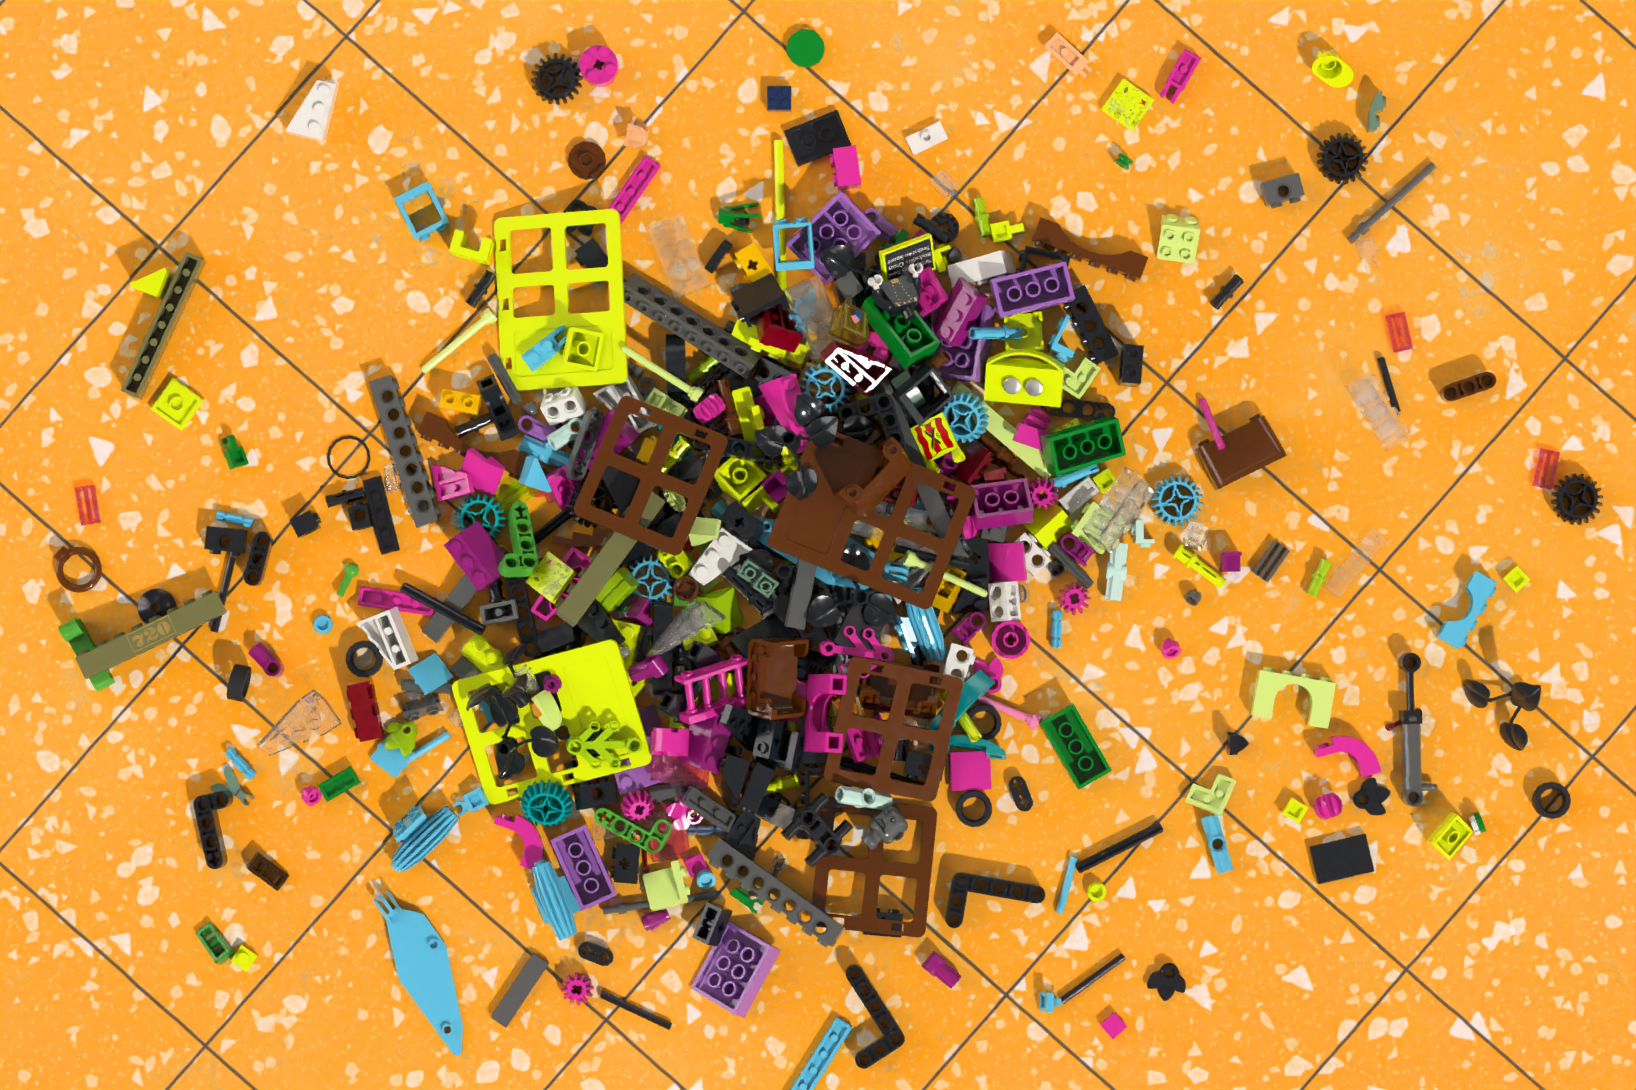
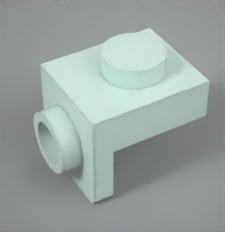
M1135 520L1134 524H1131V536H1134V544H1139V547L1148 548L1151 547V544L1155 543V539H1144V520Z

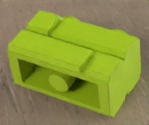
M627 568L616 569L597 595L596 600L601 603L605 611H614L639 586V583L632 577Z

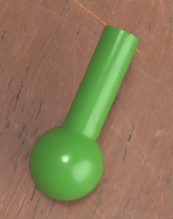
M348 563L344 567L345 576L336 595L344 597L352 578L359 574V567L355 563Z

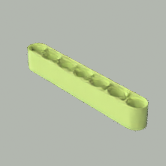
M958 380L950 392L952 394L958 392L960 395L962 391H965L967 396L972 391ZM985 403L982 407L988 408L985 414L989 415V419L986 420L989 425L985 428L1040 476L1049 478L1052 474L1047 472L1044 453L1039 449L1012 441L1016 429ZM974 413L972 417L977 421L976 414Z

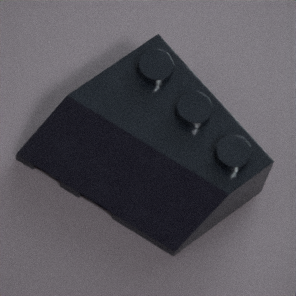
M729 753L727 757L724 756L720 768L723 769L718 791L728 810L735 813L751 760Z

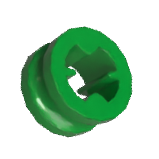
M1119 153V158L1115 159L1114 162L1123 169L1128 170L1129 165L1133 161L1124 154Z

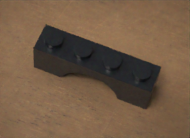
M694 640L685 656L689 671L717 663L720 654L706 644ZM701 680L692 682L694 701L697 699L702 688ZM684 684L676 690H666L656 706L670 717L681 721L679 713L686 711L687 708Z

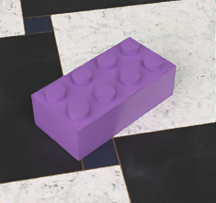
M1066 261L991 279L989 282L998 319L1075 300Z
M587 824L550 840L581 911L618 895Z

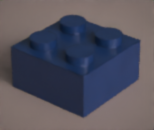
M767 86V111L791 112V86Z

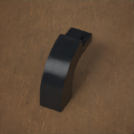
M666 334V371L686 383L685 340L676 334ZM667 381L668 396L678 403H683L680 396L686 394V392Z
M494 374L476 381L501 441L518 435V427Z
M693 458L681 461L673 466L667 475L687 483L698 479L706 459ZM660 487L659 497L666 499L663 488ZM666 499L664 504L666 517H672L680 513L675 511L673 507H670Z

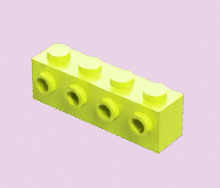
M476 633L461 650V653L482 673L508 667V664L504 665L502 663L504 658L501 651L489 645V641L483 635L480 636ZM529 677L526 683L527 693L533 687ZM503 682L495 685L503 691L509 683Z

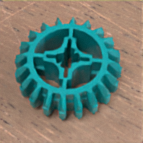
M480 494L476 495L477 500H474V497L470 495L469 499L471 502L469 503L466 499H463L462 501L465 506H457L462 510L461 513L455 512V515L460 516V519H454V523H460L455 529H466V514L472 518L473 524L477 522V519L472 514L475 516L482 514L484 515L483 520L488 525L485 523L480 524L489 528L491 531L488 534L494 540H497L498 538L495 533H503L501 530H498L499 526L505 527V524L500 523V520H506L505 516H500L501 513L505 512L504 509L497 510L501 505L500 502L493 505L495 498L492 497L490 501H487V494L484 495L483 500H481ZM476 504H486L484 509L478 513L469 509ZM491 508L495 513V525L487 519Z
M541 779L540 783L534 781L532 785H528L522 794L520 802L524 817H529V822L535 821L536 826L542 824L543 828L546 825L552 828L554 823L559 826L561 821L565 822L571 814L573 807L572 795H570L569 790H565L564 785L558 786L557 781L551 783L550 779L547 782Z

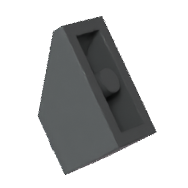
M516 599L479 606L483 625H492L519 618Z

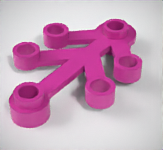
M853 626L844 627L843 634L851 640L856 648L837 646L829 640L823 641L819 645V651L824 656L838 653L874 658L875 660L890 663L894 658L891 648L881 646L871 628L864 629L862 637L870 642L874 650H868L856 635V630ZM848 628L852 629L851 635H848L846 632ZM867 630L871 632V636L869 638L865 636V632ZM828 644L831 646L830 652H827L825 650V647ZM883 652L887 653L886 659H883L881 656ZM849 661L839 666L838 672L840 675L847 674L842 672V667L846 666L848 669ZM871 664V670L876 668L878 665ZM866 673L865 676L861 675L860 678H867L869 674Z

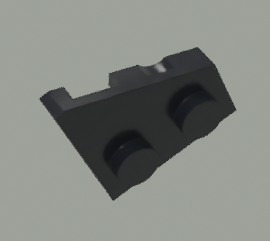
M987 574L967 576L966 581L988 592ZM962 588L956 604L952 607L953 614L990 610L989 593L986 597H982Z
M742 810L730 831L722 839L751 860H754L761 819L753 813Z

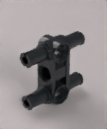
M822 792L810 804L807 803L804 806L798 807L794 811L792 822L781 832L782 836L788 841L800 829L805 832L816 845V849L804 859L812 868L823 857L836 853L840 849L842 838L853 828L847 820H844L834 831L828 827L818 815V812L830 801ZM807 812L808 816L806 820L803 821V815ZM831 840V845L827 848L826 844Z

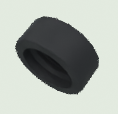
M360 641L354 643L348 649L346 664L348 669L358 677H369L375 675L380 670L383 664V656L374 643ZM360 648H369L375 654V664L369 670H360L354 665L353 656Z
M240 664L234 665L228 682L227 699L244 701L250 684L251 667Z
M985 704L977 705L971 708L967 714L971 720L976 713L981 711L988 712L993 716L995 723L993 729L987 734H981L982 739L990 740L1000 731L1001 717L992 706Z
M1547 782L1536 788L1533 793L1532 803L1536 812L1542 817L1554 819L1566 814L1570 808L1571 799L1569 792L1564 786L1559 783ZM1548 789L1557 790L1563 799L1561 807L1553 812L1543 809L1540 803L1541 795Z
M976 790L968 791L957 800L956 814L963 824L970 827H979L990 819L992 804L984 793ZM969 798H979L985 805L984 815L978 820H970L963 813V804Z

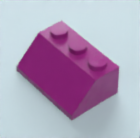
M959 277L948 296L949 300L943 304L932 324L935 335L951 346L962 345L969 333V329L975 323L989 298L965 279Z
M615 407L603 418V423L587 468L589 471L615 413ZM627 420L614 448V453L621 455L640 436ZM590 431L585 435L586 441L591 438ZM583 449L579 451L581 459L585 455V451Z
M1027 478L970 485L976 491V496L971 506L975 530L1033 522L1034 508Z
M479 521L461 531L444 544L445 548L478 591L486 589L502 576L498 571V566L505 555Z
M721 715L688 726V729H690L688 756H679L678 762L716 774L719 773L731 734L720 723Z

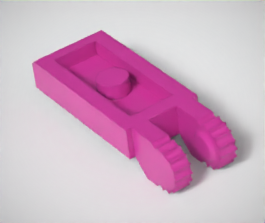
M1184 49L1165 82L1167 84L1160 97L1164 98L1171 85L1177 89L1170 99V103L1174 104L1180 92L1184 90L1201 57Z

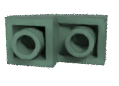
M1378 91L1371 102L1367 117V133L1375 132L1377 127H1380V118L1376 113H1381L1383 107H1386V97L1382 96V91Z
M905 370L890 381L894 388L898 389L911 376ZM917 386L906 394L916 409L926 403Z
M747 557L737 571V575L753 584L754 589L768 598L779 584V581L771 573L749 557Z

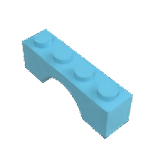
M1473 571L1464 587L1470 597L1469 611L1460 620L1445 621L1435 638L1454 649L1463 647L1468 639L1466 637L1468 631H1472L1478 622L1475 620L1479 613L1482 614L1487 606L1485 604L1487 598H1491L1497 588L1494 586L1497 582L1478 571Z

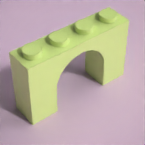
M1268 667L1258 670L1251 716L1271 719L1277 692L1286 685L1296 684L1304 688L1310 698L1307 725L1328 729L1336 683L1331 682V678L1320 677V680L1312 679L1313 675L1301 673V677L1293 676L1294 672L1282 670V674L1275 673L1274 668Z

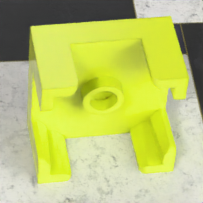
M455 229L449 252L453 256L489 265L495 247L493 240L483 237L479 252L477 248L471 246L464 248L467 235H464L463 231Z
M1042 311L1003 318V325L1007 327H1020V330H1022V337L1020 339H1007L1004 341V351L1031 349L1041 352L1044 350Z

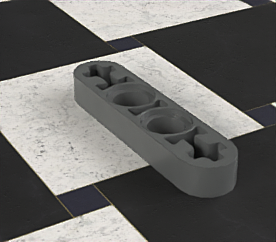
M588 409L584 414L566 468V476L570 480H582L587 471L604 418L603 413L598 409ZM586 431L591 433V438L588 441L585 439ZM581 449L585 451V455L582 459H580L578 455Z

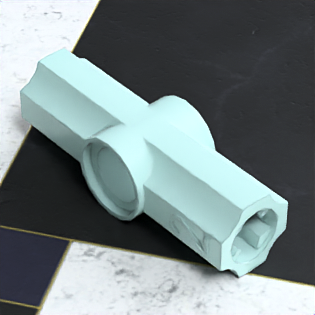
M584 415L571 419L566 425L546 437L552 449L556 451L572 440H576L578 432L572 431L570 426H576L580 429Z
M1111 543L1110 559L1106 568V600L1121 601L1123 582L1126 579L1127 573L1126 558L1128 544Z
M839 786L835 792V799L838 803L854 805L856 808L866 807L884 810L892 805V797L889 793L873 791L870 788L859 789Z

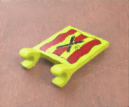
M944 412L928 419L921 426L916 425L910 428L926 463V468L939 473L940 469L934 460L949 452L952 453L955 463L965 460V455L956 442Z

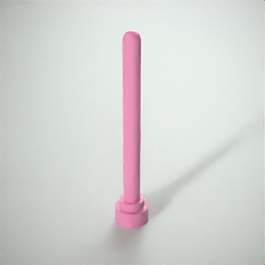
M980 695L976 700L1025 721L1029 728L1036 730L1041 718L1038 714L1028 715L984 695Z

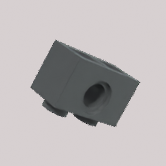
M1299 173L1265 181L1260 184L1265 206H1271V209L1282 206V202L1289 201L1290 204L1301 201L1300 198L1305 195ZM1278 188H1286L1287 196H1280Z

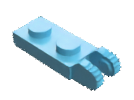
M564 325L559 326L521 356L531 371H536L564 349L567 336L560 340V342L557 340V337L567 329Z

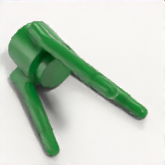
M759 203L725 206L724 209L719 208L718 223L724 224V227L752 233L751 229L731 224V222H734L735 218H760L761 215L735 213L733 210L755 207Z

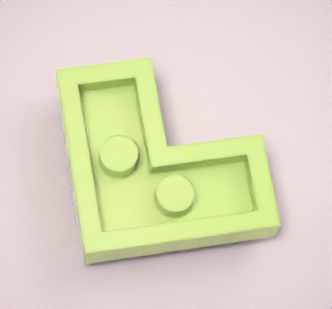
M1086 357L1075 373L1065 367L1063 390L1080 400L1101 368Z
M1218 773L1211 790L1193 783L1185 801L1222 816L1236 785V780Z

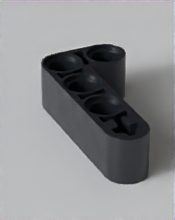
M227 790L198 796L193 803L206 864L211 869L222 868L228 861L217 812L218 809L229 807L233 803V795ZM221 794L226 797L224 805L219 801ZM203 798L208 802L206 809L201 806ZM207 817L212 820L210 828L205 824ZM211 836H213L216 839L215 846H212L209 843V838ZM218 849L217 852H211V850ZM214 858H219L220 861L214 862Z

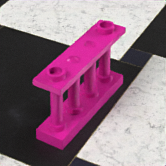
M733 655L731 659L693 671H683L681 675L674 676L675 681L685 685L687 700L686 711L679 713V719L691 725L721 715L726 703L739 708L746 707V691H744L742 666L747 665L748 659L742 657V655ZM734 669L737 692L735 695L728 696L725 672ZM718 674L720 698L712 702L709 677ZM701 680L704 703L701 706L695 707L692 682Z

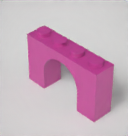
M808 674L803 751L842 753L843 734L831 733L826 723V711L828 703L834 695H846L847 675Z

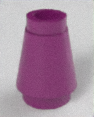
M667 909L644 913L645 916L641 917L646 931H653L668 920H671Z

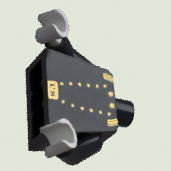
M917 263V271L914 269V264L909 265L908 269L913 274L912 277L908 274L882 282V276L879 274L870 277L868 284L873 286L872 292L876 306L886 311L891 317L902 314L906 322L913 320L916 317L913 310H915L920 301L921 277L918 275L923 270L921 263Z

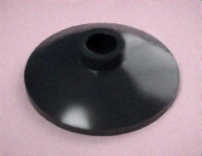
M151 589L141 596L138 602V614L142 621L148 624L150 623L149 619L159 615L162 617L167 615L166 611L176 607V602L169 592L163 589ZM154 604H158V611L153 610L152 607Z

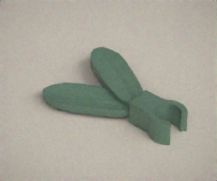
M225 767L224 776L228 785L214 784L210 787L213 792L227 790L233 796L239 798L245 806H250L245 802V798L249 796L252 800L254 799L253 795L241 790L234 771L230 767Z

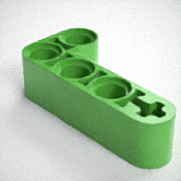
M518 501L513 503L506 517L513 553L506 554L498 566L499 573L504 577H528L538 565L529 510L525 503Z
M75 617L58 627L60 634L66 642L70 643L77 657H79L78 653L89 648L91 651L97 648L79 617ZM109 669L90 678L97 692L115 683Z
M609 807L598 809L594 815V819L599 825L652 854L664 848L674 828L670 819L663 818L658 820L650 831ZM607 812L606 816L612 819L614 816L616 818L613 821L609 819L602 820L603 816L600 814ZM619 820H622L625 823V829L623 831L617 828V822ZM661 822L668 825L666 833L661 832L659 829ZM635 830L641 831L642 838L640 840L634 838L633 833ZM652 839L658 841V849L651 848L650 841Z

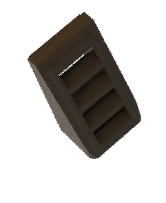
M259 852L253 856L246 866L250 872L277 891L289 877L286 872ZM259 860H262L258 868L255 869L254 866L257 864V862ZM266 864L269 865L264 873L261 874L260 871ZM272 869H274V873L268 879L267 875L270 873ZM280 873V874H281V877H280V878L278 879V881L274 884V883H273V880H274V879L276 878V876Z

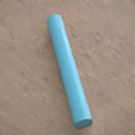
M449 732L442 733L413 751L415 754L408 763L451 738Z
M1072 856L1069 859L1056 912L1061 914L1064 912L1078 859Z

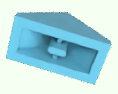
M528 455L518 483L548 493L551 492L552 489L537 457Z

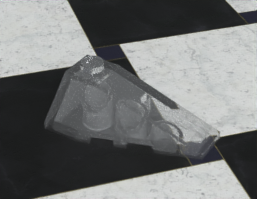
M313 689L301 697L259 741L257 746L271 756L291 748L292 744L299 741L304 743L309 741L310 737L317 734L320 736L325 735L340 725L341 721L326 698Z

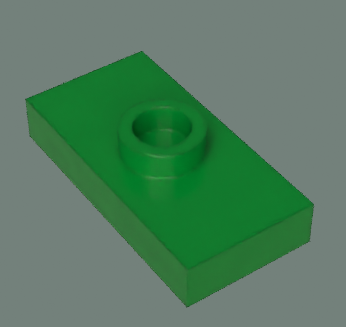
M352 766L317 786L328 802L358 785L361 781Z

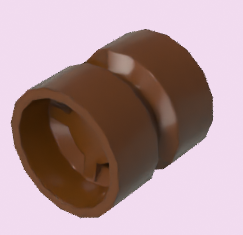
M684 576L675 582L673 592L679 600L688 602L698 596L700 587L694 578Z

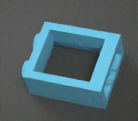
M428 181L394 198L416 241L420 240V242H423L431 237L430 234L436 231L441 233L448 229L447 226L450 225V222ZM429 193L442 220L417 232L403 205Z
M807 217L796 218V221L789 222L788 219H777V222L773 223L776 271L815 268L812 220H807ZM807 227L809 259L781 260L778 229Z

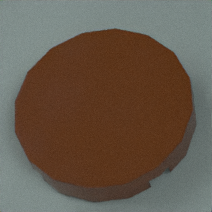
M580 142L569 152V168L580 179H594L605 169V153L596 143Z

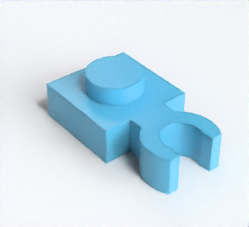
M479 787L464 795L465 801H457L453 806H462V812L458 813V816H462L467 813L468 808L473 813L490 804L482 787Z

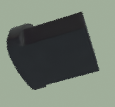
M1227 732V754L1238 755V752L1242 751L1249 742L1236 733Z

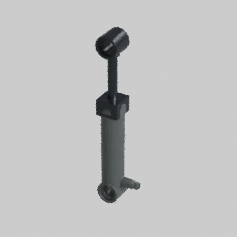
M1404 653L1398 660L1399 667L1406 672L1407 710H1399L1402 732L1403 792L1401 793V800L1407 806L1417 807L1424 800L1422 791L1437 790V784L1422 783L1420 726L1422 724V710H1414V672L1421 666V659L1415 653ZM1408 657H1411L1414 661L1413 666L1410 668L1406 665ZM1411 792L1416 794L1414 802H1410L1408 798Z

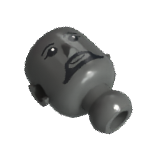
M889 806L874 816L870 822L873 830L864 833L861 839L870 850H873L881 840L886 844L892 843L894 840H900L908 828V823L895 807Z

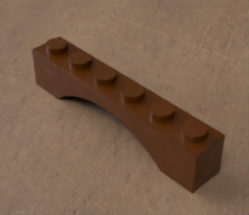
M1041 217L1032 238L1035 246L1043 249L1047 246L1053 249L1052 252L1069 254L1071 259L1078 262L1085 260L1089 262V266L1097 269L1100 266L1107 269L1106 272L1113 275L1123 274L1125 279L1132 282L1141 279L1148 260L1147 256L1133 251L1114 255L1089 252L1072 242L1058 223Z
M426 411L418 433L422 434L420 438L429 442L434 439L439 442L438 446L447 450L450 447L457 449V454L465 457L467 450L472 447L465 444L455 435L446 419ZM476 449L486 459L490 456L494 457L505 467V471L510 472L508 476L519 480L525 459L528 456L527 454L516 449L495 453Z

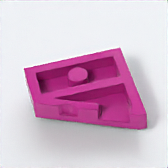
M431 465L438 501H445L474 493L470 473L439 465Z

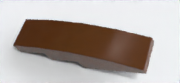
M594 528L592 536L573 532L572 539L553 535L551 543L579 547L601 546L600 544L606 536L610 537L613 532Z

